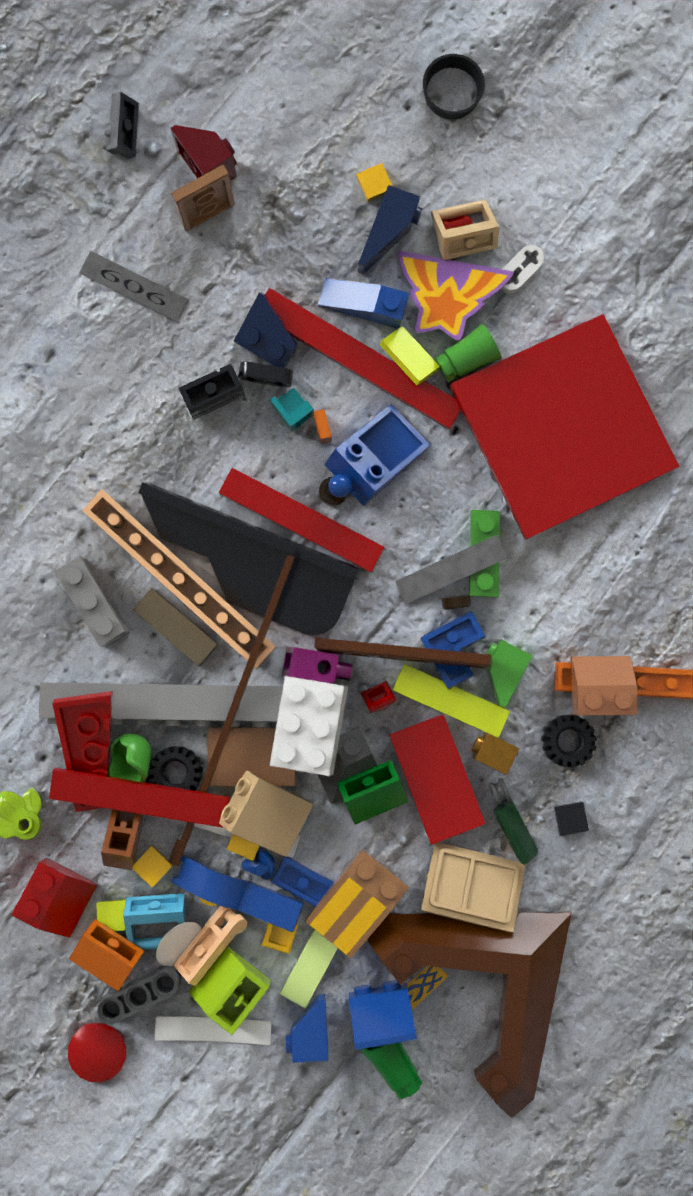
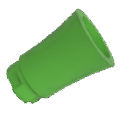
M481 324L461 341L444 350V353L437 356L435 360L446 380L451 382L457 377L461 378L486 364L502 359V356L490 332L484 324Z

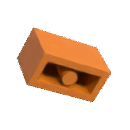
M94 919L82 935L69 960L119 991L144 953V950Z

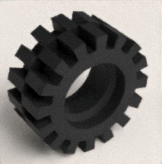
M560 715L549 721L547 727L545 726L543 730L544 735L541 737V741H543L542 748L546 752V756L553 763L563 767L575 768L578 765L586 764L585 761L593 757L591 754L593 751H596L595 741H597V736L594 735L595 730L593 726H590L586 719L576 715ZM568 729L574 730L580 738V744L573 752H564L558 744L559 735Z
M172 746L158 752L150 762L151 765L148 769L149 783L195 791L202 780L203 768L200 765L201 761L194 755L195 753L192 750H188L186 747ZM177 761L185 766L187 775L182 783L172 784L165 778L164 771L170 762Z

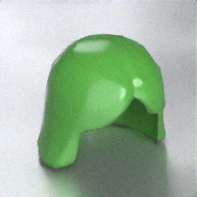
M123 734L115 739L111 746V763L108 776L145 782L152 758L151 745L141 735Z

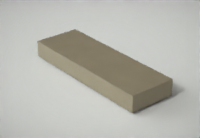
M153 588L133 609L198 666L218 646L213 639Z

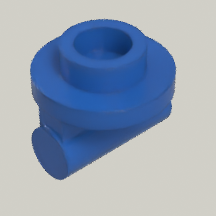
M260 850L256 853L255 860L246 859L242 862V869L267 880L272 878L273 871L276 869V863L271 854L266 850Z

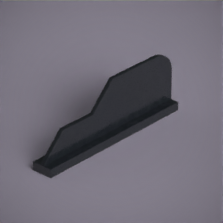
M142 482L138 493L142 495L159 537L208 557L228 603L264 617L287 555L295 557L272 621L308 635L325 633L337 623L360 569L359 567L149 482Z

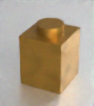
M485 732L483 737L477 736L471 751L475 753L473 759L507 775L520 748Z

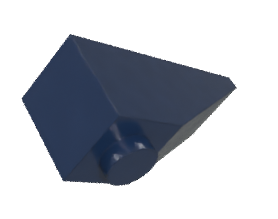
M388 185L360 257L358 273L364 274L409 233L412 223L418 224L423 208L419 207L420 196Z

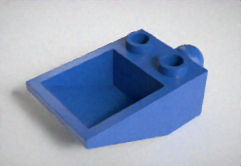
M390 404L338 446L324 465L334 475L329 481V491L332 495L339 498L351 493L365 506L417 459L430 444Z

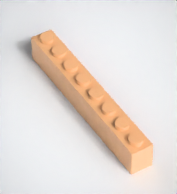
M101 489L82 511L248 661L259 631ZM266 637L254 666L256 669H259L277 649Z

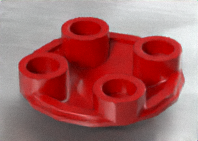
M105 1023L83 1025L73 1035L68 1046V1060L72 1070L80 1078L89 1082H104L112 1079L122 1069L126 1060L124 1034Z

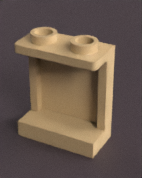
M246 771L237 782L235 792L229 804L224 807L219 824L234 835L287 857L314 804L293 791L289 792Z

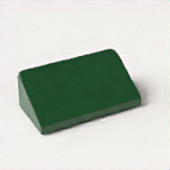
M514 802L505 803L493 809V813L518 861L525 865L537 855L538 849Z

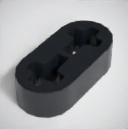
M240 362L238 378L248 382L278 387H291L294 372L284 367Z

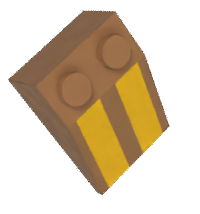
M359 850L305 919V922L351 959L393 910L409 887L364 850Z

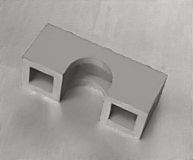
M79 556L54 571L100 647L106 648L130 633L117 610L109 603L99 586L100 582L86 559Z

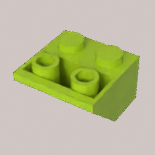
M227 946L196 986L193 985L188 992L209 1018L233 1035L268 990L271 979Z

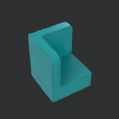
M295 388L290 389L278 399L275 396L270 399L272 407L291 432L314 416L313 407L308 401L303 400Z

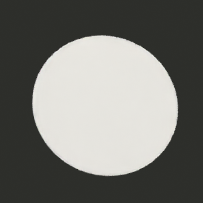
M185 922L168 931L158 944L156 950L157 961L163 966H173L199 933L201 927L194 922Z

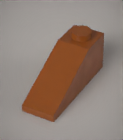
M150 776L147 777L145 783H149L148 779H150ZM112 809L101 850L103 866L126 870L133 869L141 834L143 814Z

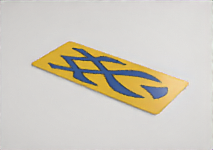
M426 966L407 984L412 1010L448 977L441 967Z

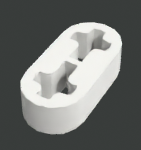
M527 245L509 261L503 270L513 271L514 273L518 271L520 274L515 280L516 285L514 283L505 284L501 291L508 294L516 293L539 271L544 261L543 251L539 247ZM525 254L529 257L535 255L536 265L531 262L524 268L522 265L526 260Z

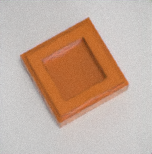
M325 410L314 411V421L320 443L332 442Z

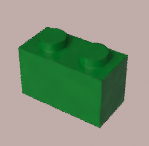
M392 760L337 782L355 825L409 802Z

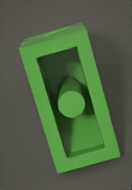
M501 639L498 640L497 644L491 643L486 654L493 657L492 668L486 669L497 705L506 708L532 655Z

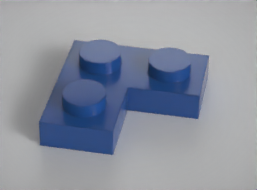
M470 611L420 637L424 647L428 649L461 652V650L484 639L485 634L473 612ZM434 664L448 690L474 677L470 667Z

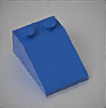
M397 980L384 982L383 987L371 988V985H362L355 987L354 992H349L355 1050L417 1040L406 983L400 985Z

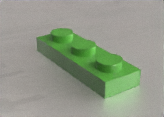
M471 510L470 547L495 535H498L500 539V511ZM499 562L469 576L470 597H499Z

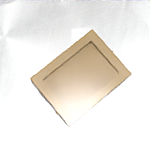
M441 842L435 843L429 871L426 875L427 881L420 911L513 933L526 864L523 865L518 861Z

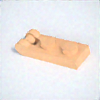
M219 906L173 966L189 984L196 986L235 935L245 930L247 920L241 914H236V910ZM227 921V924L222 928L221 926Z

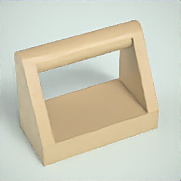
M486 199L431 211V219L443 260L498 248L499 226ZM480 212L484 221L447 230L442 222L443 220Z

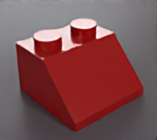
M45 858L39 861L11 915L36 929L70 938L98 884L49 858Z

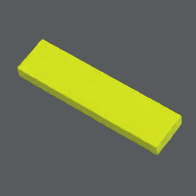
M403 664L392 689L399 694L499 738L510 711L460 688L453 687L448 690L442 680L406 664Z

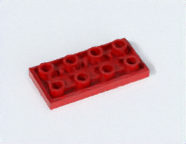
M444 714L389 734L431 845L486 824Z

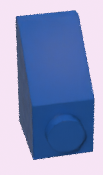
M319 994L293 1023L291 1035H286V1053H292V1063L328 1061L325 994Z

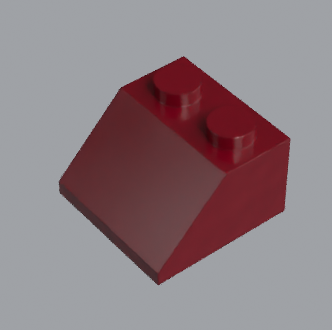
M174 125L170 128L178 153L196 178L221 165H224L229 173L230 181L237 177L235 170L237 162L233 156L235 151L226 138L221 140L215 131Z

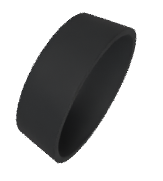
M446 54L436 58L427 67L423 76V91L428 107L436 115L445 119H460L470 114L481 100L485 89L484 75L480 67L471 58L461 54ZM446 68H457L467 72L473 78L477 87L475 103L461 111H447L436 106L427 94V87L429 81L437 72Z

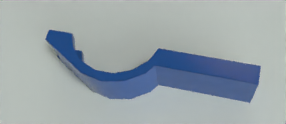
M183 854L181 859L183 864L178 877H173V884L209 902L241 911L290 932L295 930L304 906L303 902L254 882L225 875L203 865L197 859Z

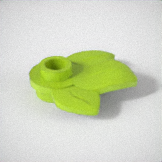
M34 788L28 789L22 797L11 791H2L0 793V837L9 839L16 836L21 840H32L40 833L42 822L39 813L42 808V799ZM28 820L29 827L27 830H24L23 824Z

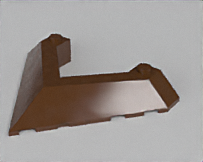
M518 912L513 933L431 913H389L367 940L400 985L423 966L503 974L496 1052L473 1071L477 1081L494 1102L509 1117H514L535 1098L572 912Z

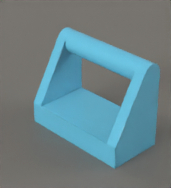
M185 893L126 897L123 917L127 940L143 950L157 949L163 937L136 939L135 925L166 922L182 924L187 922Z

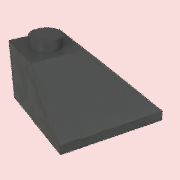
M359 726L340 735L334 774L331 776L317 774L331 804L343 799L337 782L377 766Z

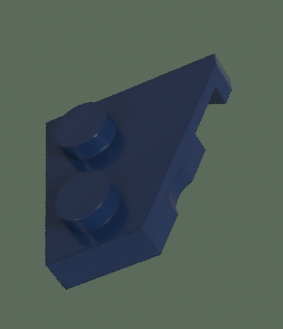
M259 292L234 342L272 365L286 368L298 344L291 333L284 327V322L271 307L267 296Z

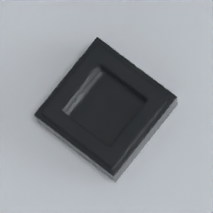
M583 801L553 806L559 836L589 831Z

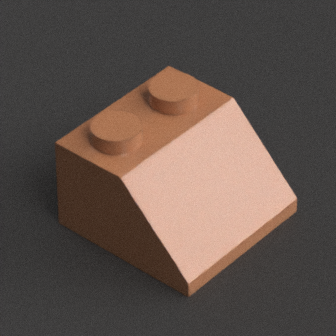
M630 656L571 657L572 715H638L637 683Z

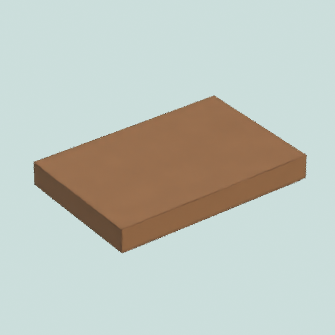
M224 165L217 167L171 193L180 222L185 231L197 227L235 205L229 173Z
M208 727V766L223 727ZM231 727L210 786H236L246 771L276 786H295V770L270 766L276 727Z

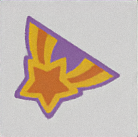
M403 251L397 252L402 271L407 281L413 287L410 290L412 299L419 309L415 332L424 333L441 329L456 341L460 340L463 336L466 319L479 311L484 305L482 301L499 291L514 274L513 271L443 260L442 258Z

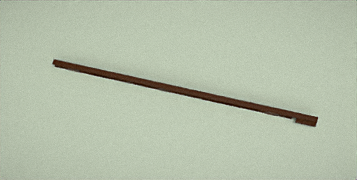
M287 555L199 792L207 793L295 560L294 556ZM187 822L181 840H176L169 858V862H172L173 865L179 866L195 823Z

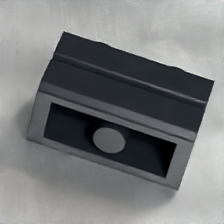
M232 364L220 368L219 372L213 371L178 388L193 420L245 396L243 387Z

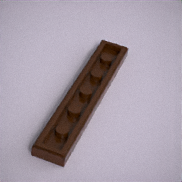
M316 637L314 645L317 651L325 653L482 669L492 668L493 657L489 654Z

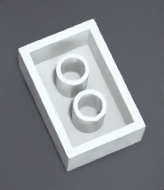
M285 676L270 766L326 776L334 774L348 691L347 686Z

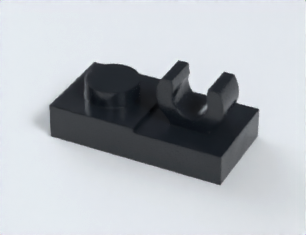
M122 92L112 93L110 109L111 129L104 132V135L110 138V144L103 146V149L111 154L118 153L130 159L136 157L139 102Z

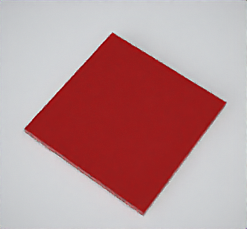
M604 314L450 385L525 540L680 467Z

